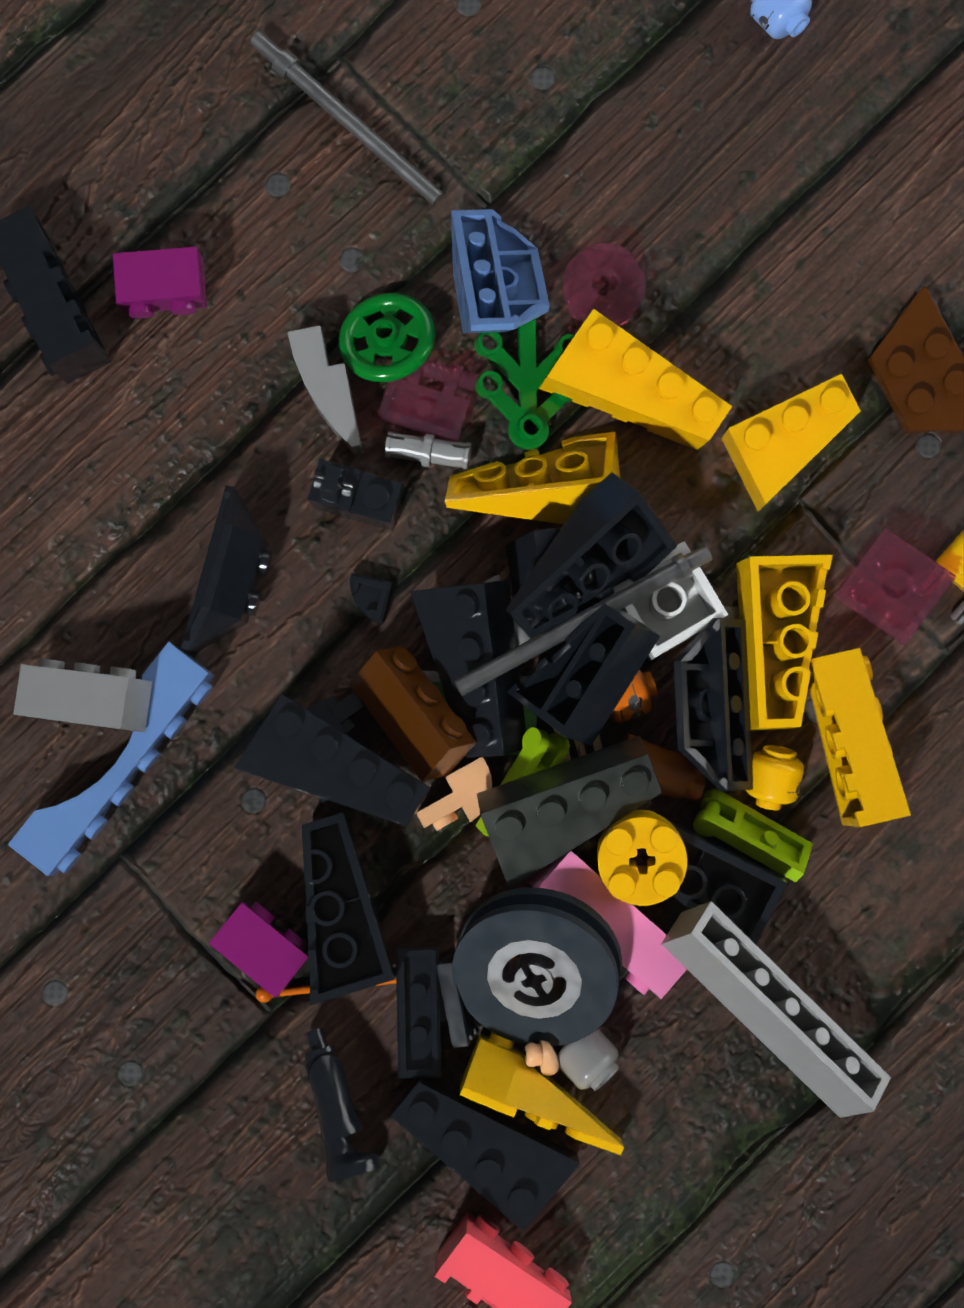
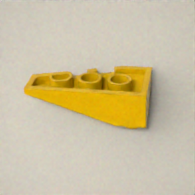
M616 432L572 437L562 440V448L541 455L538 449L524 452L525 458L516 463L505 466L502 462L496 461L449 476L445 496L446 508L565 524L579 502L611 472L620 478Z

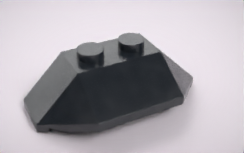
M226 485L215 527L180 647L188 652H199L246 625L249 615H256L261 599V592L256 591L260 574L267 575L271 564L272 551L267 550L268 542L240 493L233 486Z
M712 618L674 661L678 750L720 791L753 790L745 619Z

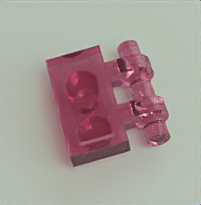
M427 359L418 370L407 376L406 381L399 379L388 382L378 412V419L423 433L435 434L436 437L458 442L470 406V400L455 395L458 387L474 391L475 381L479 376L465 372L463 366L452 363L449 367ZM423 376L445 382L442 392L421 386L420 382Z

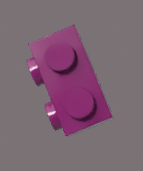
M197 247L113 253L116 304L124 314H129L132 318H150L154 316L156 311L171 310V313L175 315H190L196 312V308L207 307L204 259Z
M255 901L252 906L246 902H241L208 944L274 998H277L308 961V952L305 951L308 942L290 928L285 934L271 923L275 919V915L259 902Z

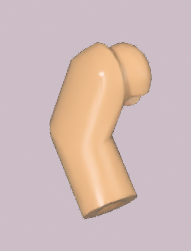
M540 1040L539 1044L528 1043L525 1046V1063L529 1067L539 1066L541 1073L545 1076H552L558 1072L560 1067L558 1055L549 1042Z

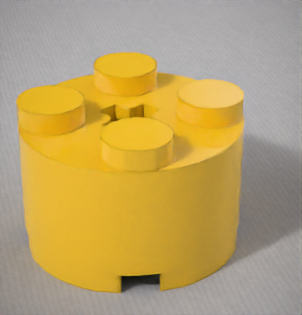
M634 810L607 827L599 838L597 846L598 870L604 885L613 897L628 904L648 906L660 903L677 893L686 874L687 853L679 832L667 819L653 811ZM644 848L647 855L653 856V858L647 859L646 865L638 866L636 860L630 858L637 856V849Z

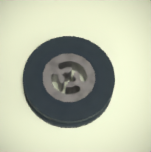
M517 888L490 897L470 914L463 927L454 954L452 975L462 1004L480 1024L493 1033L525 1045L528 1043L539 1044L540 1040L549 1042L551 1046H559L585 1038L596 1031L607 1020L617 998L622 971V955L618 940L611 927L599 913L583 901L551 889ZM521 954L519 959H513V957Z

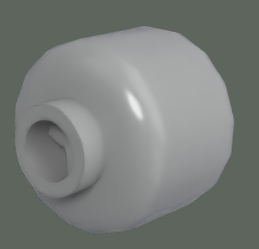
M599 1029L583 1039L559 1045L561 1048L557 1054L560 1063L559 1069L579 1090L591 1087L594 1091H597L619 1069V1066L616 1064L618 1050Z

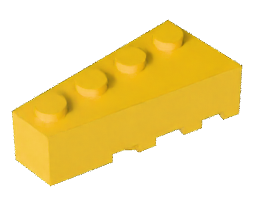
M857 648L811 659L809 690L842 825L864 827L911 816L892 749L882 722L881 704L878 698L875 697L870 682L873 679V672L869 658L862 656L861 649Z

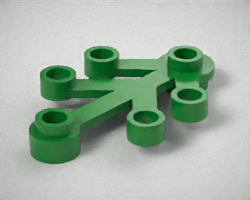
M539 317L518 327L519 365L502 348V337L498 332L480 333L474 342L477 353L487 357L519 391L518 406L502 390L503 381L497 372L486 371L475 381L477 394L482 398L489 399L509 421L507 428L509 438L517 447L524 450H533L541 446L549 434L548 420L565 403L572 402V399L554 392L537 408V390L564 352L563 342L570 343L575 336L573 334L562 336L555 343L554 350L536 367V319ZM483 337H489L493 340V350L486 349L483 346ZM484 378H489L494 382V391H488L484 388ZM525 421H529L535 426L534 435L525 432Z

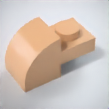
M483 757L472 761L445 777L453 792L416 813L424 828L433 824L436 831L458 819L455 811L461 807L470 822L480 815L477 793L492 788L491 774Z

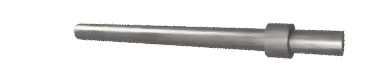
M261 31L253 35L250 44L272 63L271 68L284 80L288 78L292 80L431 205L434 206L438 203L444 193L300 66V60L288 49L282 50Z

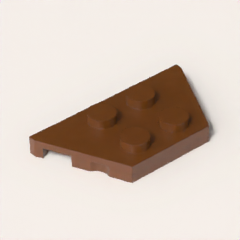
M924 287L915 295L867 362L906 434L927 433L928 431L959 433L964 431V356L927 287Z

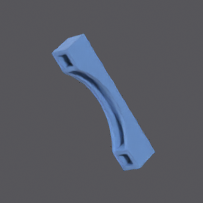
M168 642L142 675V680L152 681L145 733L133 731L128 745L114 766L97 783L83 793L56 806L35 810L8 845L46 876L58 875L60 871L66 874L79 860L81 853L77 850L88 837L90 840H93L105 827L108 820L104 816L112 805L120 806L129 797L134 789V786L130 783L141 770L146 773L158 760L161 753L157 751V748L165 738L173 739L184 727L187 719L183 715L193 703L199 706L213 689L210 681L215 675L178 646Z

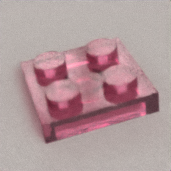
M885 528L837 592L835 598L897 642L906 646L954 582L956 575Z

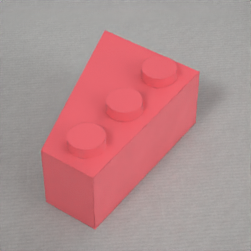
M467 1211L436 1253L434 1277L446 1283L451 1276L468 1289L465 1296L475 1304L483 1300L492 1308H568L572 1303L570 1290L567 1289L568 1281L550 1267L545 1272L532 1262L535 1258L534 1255L519 1242L514 1241L511 1245L498 1235L500 1229L484 1215L480 1214L475 1218Z

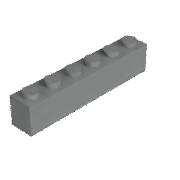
M712 901L681 912L661 944L840 1118L874 1112L891 1077Z

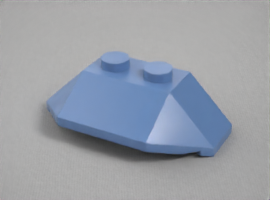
M493 209L451 210L453 277L463 333L507 332L549 312V300L538 248L516 229L502 222L501 216Z

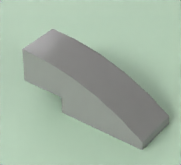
M320 326L287 332L294 360L305 387L319 413L336 436L354 454L363 453L345 363L329 366L325 339Z

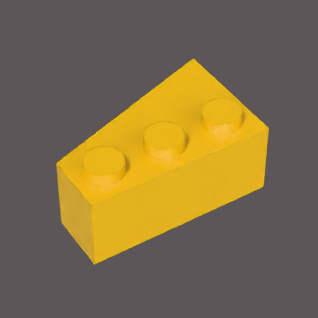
M842 374L728 428L721 439L758 512L861 412Z

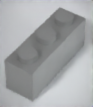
M39 658L38 666L21 664L13 715L145 733L152 681L136 679L137 670L111 667L110 675L100 674L101 666L76 662L74 670L64 669L65 662Z

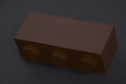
M404 646L376 650L349 684L421 782L449 775L477 743L468 732L464 721L455 715L442 698L438 687L430 682L417 665L415 657Z

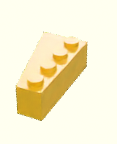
M595 309L588 315L539 387V389L551 394L555 392L572 399V402L587 408L591 406L612 415L611 417L623 422L629 421L645 427L649 432L698 450L710 441L732 408L726 401Z
M833 555L752 556L736 563L739 619H745L751 730H777L801 727L811 675L809 671L812 651L816 649L818 632H816L820 608L824 605L826 590H824L827 571L831 567Z

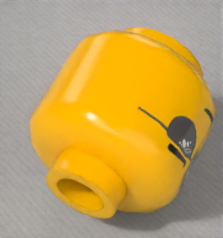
M764 745L763 750L752 754L753 790H746V792L756 798L755 804L757 806L777 811L781 809L782 804H791L798 799L804 774V764L796 758V751L777 745Z

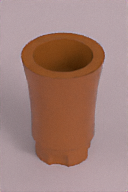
M626 732L622 741L636 736ZM642 739L662 792L659 795L678 800L682 798L693 801L700 799L705 787L706 776L681 752Z

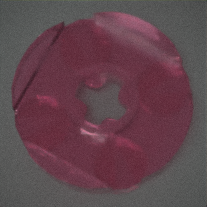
M598 243L587 247L585 251L579 253L576 257L574 256L568 263L563 276L562 294L567 310L573 318L584 323L591 311L595 309L616 325L622 326L627 324L631 317L639 310L645 295L646 278L642 267H639L638 263L632 258L633 255L627 249L611 243ZM603 276L608 277L609 284L615 286V291L608 292L606 296L598 295V290L592 288V283H599Z

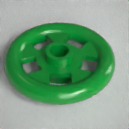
M382 293L369 297L354 307L342 323L338 338L341 358L354 374L368 381L392 382L405 378L418 370L429 358L436 339L435 322L427 307L412 296L402 293ZM381 311L384 316L383 318L374 321L371 325L366 323L365 320L369 316ZM401 311L413 317L407 325H404L396 318ZM391 333L390 336L381 338L384 334ZM366 336L369 348L357 352L355 339ZM408 336L419 338L412 352L404 350ZM376 356L392 358L391 365H375Z

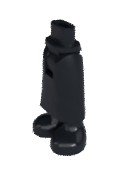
M323 1028L307 1032L305 1035L310 1052L305 1053V1069L316 1104L321 1139L325 1144L328 1181L332 1183L381 1168L379 1157L376 1154L355 1151L349 1142L348 1136L362 1131L351 1099L343 1064L332 1053L336 1051V1046L327 1045Z

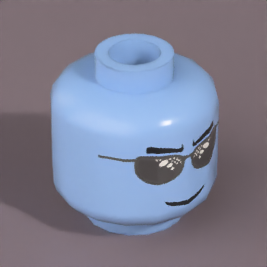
M751 0V16L773 39H782L788 35L796 37L810 22L808 14L811 10L812 0Z

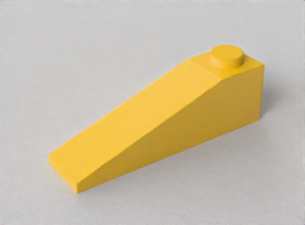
M492 1031L490 1036L480 1033L461 1079V1096L512 1117L515 1116L517 1109L525 1111L524 1115L534 1121L537 1126L550 1130L557 1129L558 1124L566 1126L565 1133L576 1140L618 1155L622 1154L624 1145L621 1138L553 1078L543 1075L539 1066L529 1067L525 1063V1054L520 1049L513 1047L514 1041L503 1038Z

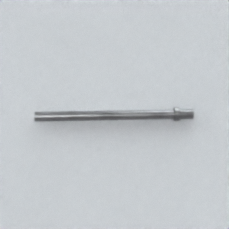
M703 545L684 556L681 553L671 558L672 563L454 680L459 692L463 696L561 643L604 603L621 610L678 578L686 580L692 576L693 570L712 560L710 551Z

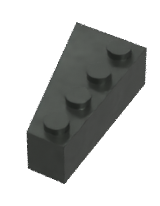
M639 735L477 793L481 818L508 887L511 889L662 792L648 752Z

